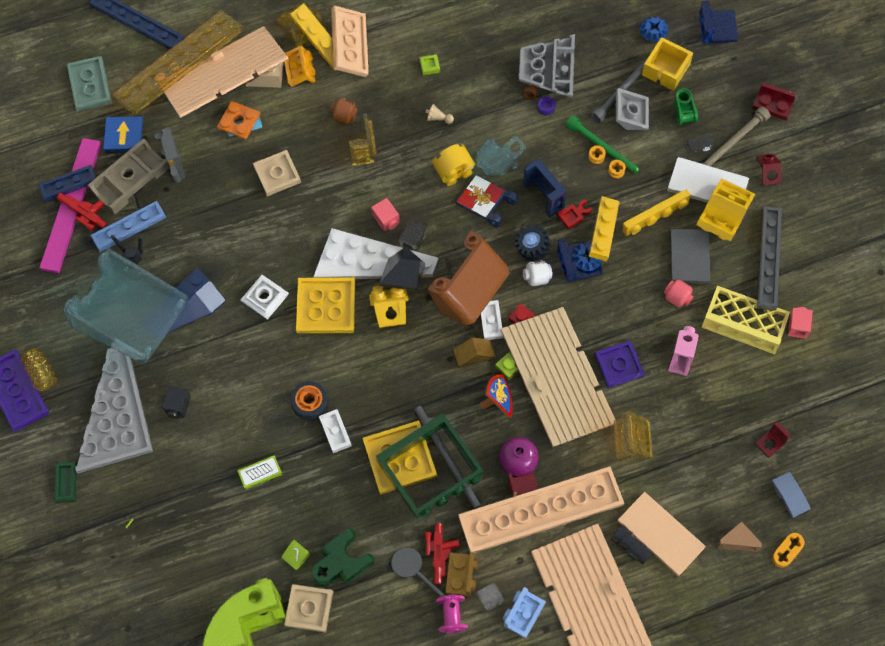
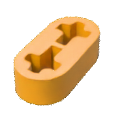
M798 533L788 535L772 556L773 564L778 568L787 567L803 548L804 538ZM791 540H798V546H794L792 550L788 548L792 543ZM784 552H787L786 561L779 562L778 555L781 556Z

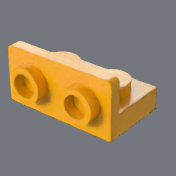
M298 46L285 53L288 57V60L284 62L289 85L293 87L306 80L311 83L316 82L314 76L316 72L312 65L313 56L309 50Z

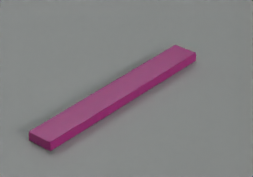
M82 139L72 171L89 165L94 169L102 145L100 141ZM87 187L65 196L70 195L76 200L83 202ZM62 202L40 265L41 271L60 273L77 221L75 217L79 215Z

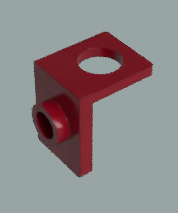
M765 154L756 156V160L762 167V184L781 183V162L776 155ZM770 171L777 172V176L773 180L767 179V174Z
M776 421L770 431L759 439L755 445L770 458L787 443L791 435L785 427ZM767 439L772 440L775 444L774 449H766L763 444L764 441Z
M512 473L508 474L512 497L539 489L534 473L514 478Z

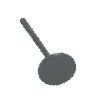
M402 548L393 555L392 568L397 575L404 578L418 575L440 597L445 596L419 572L422 566V559L415 549Z

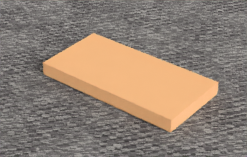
M334 5L331 8L334 69L366 77L368 75L366 15Z
M646 492L617 521L621 526L624 524L629 532L632 531V535L647 545L653 552V555L678 577L706 547Z

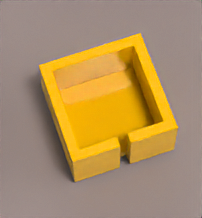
M661 37L644 64L642 76L654 82L659 80L660 85L674 91L691 64L693 52Z

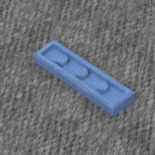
M155 201L92 234L91 237L98 250L102 252L115 245V242L110 237L111 235H114L121 242L165 219L166 216L159 203Z

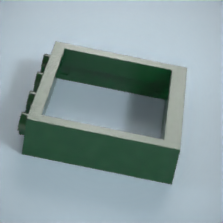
M443 413L376 455L378 464L416 520L420 517L422 519L431 514L433 508L444 506L450 497L461 495L470 484L472 486L476 485L482 480L481 477H483V469ZM443 429L473 473L417 509L388 466V463Z

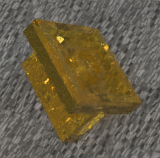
M631 411L622 412L623 418L614 420L616 458L619 460L636 456L643 459L653 458L650 420Z

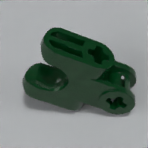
M353 529L345 530L321 549V553L325 558L319 561L312 570L314 580L318 585L328 586L339 577L346 584L374 564L375 557L369 553L355 559L346 555L347 547L356 537V532ZM323 571L324 573H327V576H320V572Z

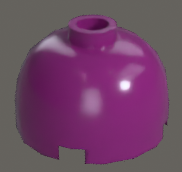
M514 437L506 441L499 454V461L503 471L507 474L512 473V477L533 473L539 460L538 450L534 443L523 437Z

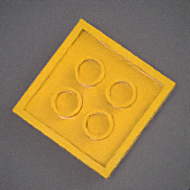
M355 277L298 278L297 333H354Z
M419 421L363 438L380 495L396 489L378 464L376 455L421 427ZM426 440L388 463V466L403 487L437 477Z

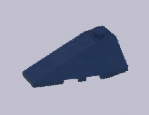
M197 268L179 284L145 322L144 327L157 339L177 330L180 326L195 322L200 317H207L213 314L226 300L212 282Z

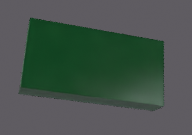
M75 461L55 463L54 501L56 503L76 502L77 472L75 467L77 463Z

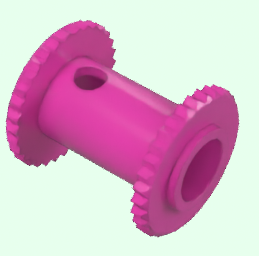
M446 595L436 599V603L443 604L445 626L439 627L440 632L458 633L468 628L466 624H461L459 602L465 600L464 596Z

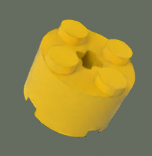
M456 144L440 152L441 157L438 159L435 157L432 161L441 180L447 186L453 185L457 182L456 179L462 176L463 178L471 176L473 174L472 169L475 166L464 144L461 147Z

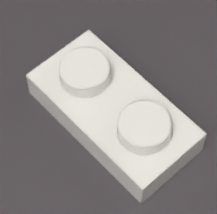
M498 300L490 301L481 313L484 339H501L503 335L501 332L502 323Z
M337 409L319 416L333 453L352 446Z

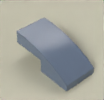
M786 472L771 480L778 497L783 500L790 517L794 518L811 509L802 490L790 472Z

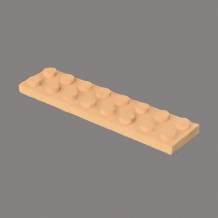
M607 467L458 514L469 550L476 553L623 506L624 501L612 469Z

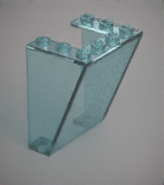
M108 249L106 253L103 252L98 258L101 278L92 284L91 292L88 296L85 295L81 301L76 295L69 299L64 306V312L71 328L146 365L189 303L188 296L113 250Z

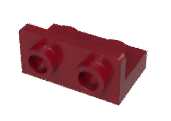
M762 83L752 109L757 110L761 106L765 107L771 116L787 121L796 94L789 90L775 87L772 84Z

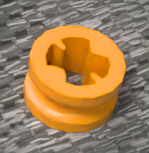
M593 146L590 149L589 160L591 163L601 164L604 161L606 154L604 148ZM596 152L599 153V158L595 157Z
M621 160L612 161L609 165V175L615 179L623 177L626 166ZM618 167L619 172H616L614 168Z

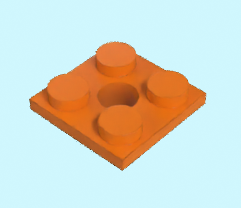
M231 101L218 123L217 129L246 140L261 113ZM238 119L244 120L240 124L235 123V121Z

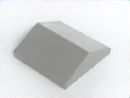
M617 88L616 122L626 130H648L649 97Z

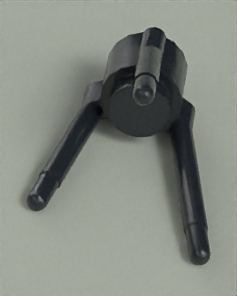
M114 235L110 236L123 252V259L131 267H134L141 261V254L144 252L142 249V236H139L138 248L129 247L127 249L123 247Z

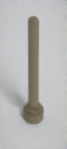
M759 107L755 111L754 118L704 162V165H713L758 123L766 122L771 117L769 111L765 107Z

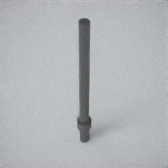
M421 406L414 409L421 420V426L431 421V418L427 417ZM436 432L430 437L457 482H460L464 479V476ZM467 486L464 493L473 508L476 509L481 504L470 486Z

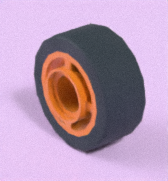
M313 381L302 382L297 385L290 397L291 406L295 414L301 419L308 421L318 419L319 416L327 411L329 405L327 392L324 387ZM308 398L314 399L310 404L305 403Z

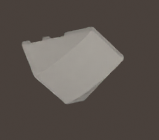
M575 34L561 40L559 38L554 39L553 42L546 44L538 43L522 47L520 51L519 81L573 98Z

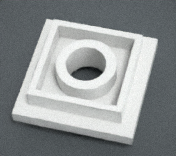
M261 275L242 297L241 302L268 320L289 293ZM262 293L269 294V297L266 299L259 298Z

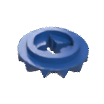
M650 16L648 19L644 18L640 24V33L646 40L657 42L661 37H666L668 25H666L665 19L661 20L659 16L656 18ZM651 26H653V27L658 26V27H657V30H656V29L651 30Z
M586 242L581 245L578 244L575 250H573L572 259L579 269L592 271L600 266L602 260L590 257L588 262L587 258L583 257L586 251H590L591 244Z

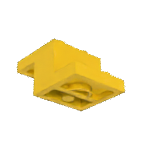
M721 178L696 225L704 231L718 235L723 240L731 241L755 194Z

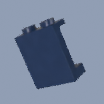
M540 159L528 163L524 168L523 186L527 188L534 183L547 197L546 214L552 217L565 208L567 190Z

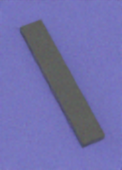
M766 206L762 208L757 308L777 310L782 208Z

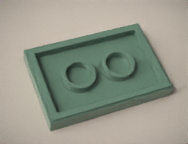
M102 56L67 64L77 112L112 104Z

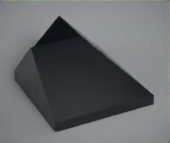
M404 247L388 259L379 286L417 291L425 263L411 250Z

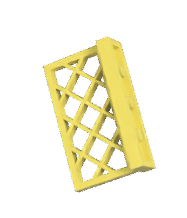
M717 286L701 328L775 355L790 312L777 307V310L763 309L765 314L758 316L754 310L757 308L756 299ZM718 294L726 295L729 300L721 302ZM736 302H745L747 307L739 309ZM732 304L735 311L727 313L724 306ZM720 308L723 315L718 316L711 312L714 309ZM750 311L753 318L746 320L742 313ZM738 314L742 322L732 321L730 317ZM778 314L784 316V319L776 322L772 315ZM768 317L772 324L764 327L760 319ZM756 321L760 328H751L749 323ZM775 328L778 336L770 335L767 330Z

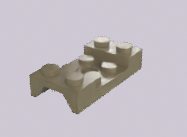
M143 138L89 183L88 187L108 209L116 214L129 203L127 199L152 178L158 179L170 168L166 159H162L155 153ZM126 172H133V175L131 177H124V174Z

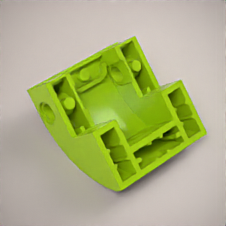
M260 579L255 582L256 585L241 590L227 600L212 618L203 646H254L250 633L285 621L286 615L281 602L282 599L271 579Z

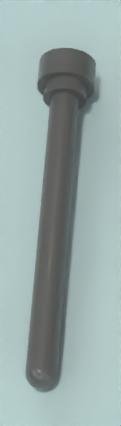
M646 61L640 64L619 87L620 89L627 90L643 73ZM616 91L602 107L595 108L590 113V118L595 123L601 124L606 118V112L616 102Z

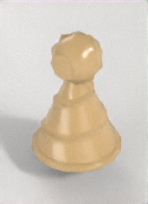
M435 104L431 106L430 110L426 109L425 113H428L427 121L445 120L447 124H451L454 121L453 115L443 114Z

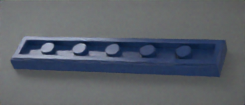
M91 0L89 3L92 8L173 52H176L185 40L183 35L118 0Z

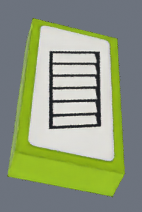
M275 455L237 470L245 490L282 475Z

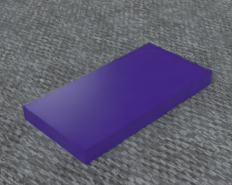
M17 349L0 357V406L14 432L50 414Z

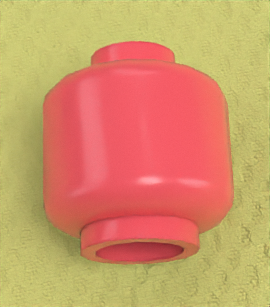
M672 280L664 291L666 294L665 299L677 308H681L684 304L688 306L694 297L691 295L693 289L681 280H676L675 282Z

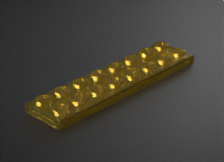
M221 10L113 93L114 98L133 115L137 114L208 59L213 53L244 31L243 26Z

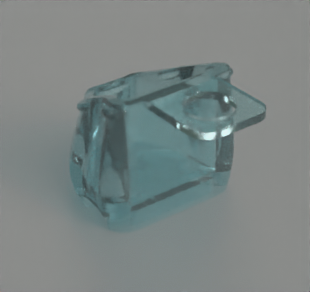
M514 136L502 148L493 139L488 138L478 150L476 164L484 170L487 176L504 175L508 170L517 168L518 164L515 160L526 150V145L517 136ZM514 142L520 144V150L516 153L510 150V146Z

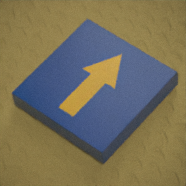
M106 117L104 151L128 152L142 140L143 118Z

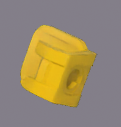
M383 286L373 287V291L369 295L370 305L375 308L379 328L405 325V302L408 301L407 290L399 288L385 290ZM390 306L397 313L394 319H388L385 315Z

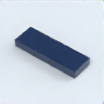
M89 165L38 185L44 201L47 202L57 198L59 193L66 195L88 187V184L96 176L92 166Z

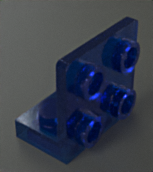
M702 1L699 11L702 43L737 42L738 34L735 11H713V8H710L709 1Z
M565 238L558 240L557 252L566 283L603 274L601 264L595 270L584 271L579 269L576 262L573 261V250H575L578 244L581 245L585 242L567 245ZM586 251L583 257H586L589 262V252Z

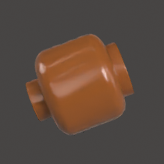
M339 98L337 102L333 101L330 111L333 112L332 117L334 120L348 124L350 121L353 122L355 120L358 108H356L355 102Z

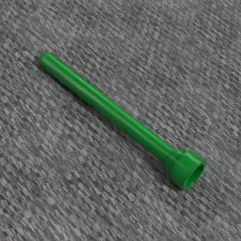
M575 115L569 118L565 124L566 128L570 131H578L595 145L603 147L607 154L615 160L624 162L626 168L633 173L639 172V168L583 127L579 118Z

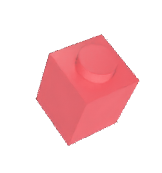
M387 198L371 207L372 216L384 232L388 229H394L400 223L398 212Z
M793 307L789 315L787 336L807 339L811 332L813 310H807L805 307Z

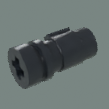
M623 524L610 540L615 544L618 543V547H623L628 556L634 561L638 560L643 565L653 552L640 539L632 535L633 532H629L628 528Z

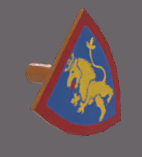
M504 375L493 376L488 381L485 395L488 398L480 402V406L482 409H485L495 404L504 414L511 418L513 403L509 385Z

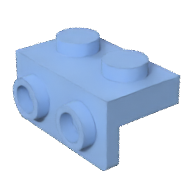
M524 587L522 592L517 591L513 599L515 604L512 610L507 609L503 620H505V628L526 639L546 601L528 592V589Z

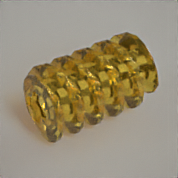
M33 348L25 352L20 360L24 364V368L27 370L34 388L37 391H44L57 384L59 380L57 377H54L55 372L51 371L52 366L48 364L49 360L45 358V352H40L39 348Z

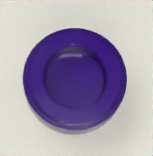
M542 97L538 101V112L546 116L551 115L555 111V101L551 97Z

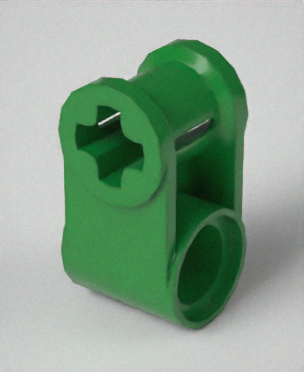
M688 89L678 90L674 99L678 125L692 121L697 123L698 113L691 91Z

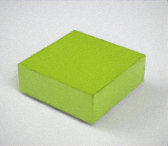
M437 54L419 57L423 76L440 73Z

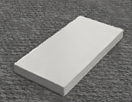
M678 157L667 191L678 194L687 189L691 194L690 198L708 203L712 192L721 178L744 189L747 187L749 178Z

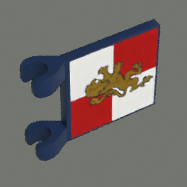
M475 175L456 201V204L486 219L493 226L499 227L501 217L494 214L493 211L503 198L508 203L514 205L517 202V194Z

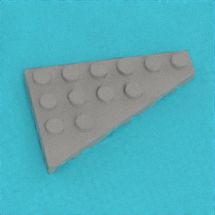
M127 344L107 350L106 362L102 368V377L100 383H98L90 421L87 424L83 438L84 443L80 449L78 465L75 467L78 474L153 452Z

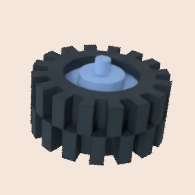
M530 224L526 225L527 229L522 227V232L518 231L516 233L518 237L515 236V246L521 257H525L526 260L531 258L532 261H536L535 257H538L540 260L542 259L541 255L546 256V251L550 250V239L542 226L539 225L537 228L536 224H533L532 227H530Z

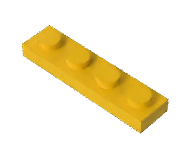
M302 4L289 16L332 69L336 71L333 61V38L306 5Z
M685 189L623 223L622 232L625 236L634 235L646 225H653L657 219L668 217L678 208L683 209L688 205L691 194Z
M604 196L601 197L589 257L607 262L620 201Z

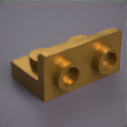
M470 552V555L450 553L446 595L470 597L471 591H475L476 579H472L473 571H477L478 559L474 558L473 552Z

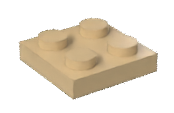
M287 150L253 163L267 196L301 183V179Z
M292 584L285 627L326 633L333 590Z

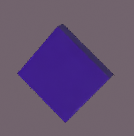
M631 340L594 353L608 389L645 376Z

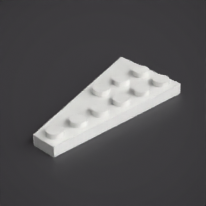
M331 229L313 278L355 277V279H380L388 259L403 248ZM412 251L425 263L421 278L433 277L438 264V258Z

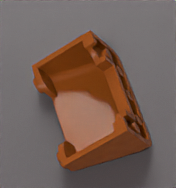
M470 231L464 240L466 249L471 251V253L452 279L437 278L428 288L440 313L464 325H470L477 320L509 275L506 263L481 235Z

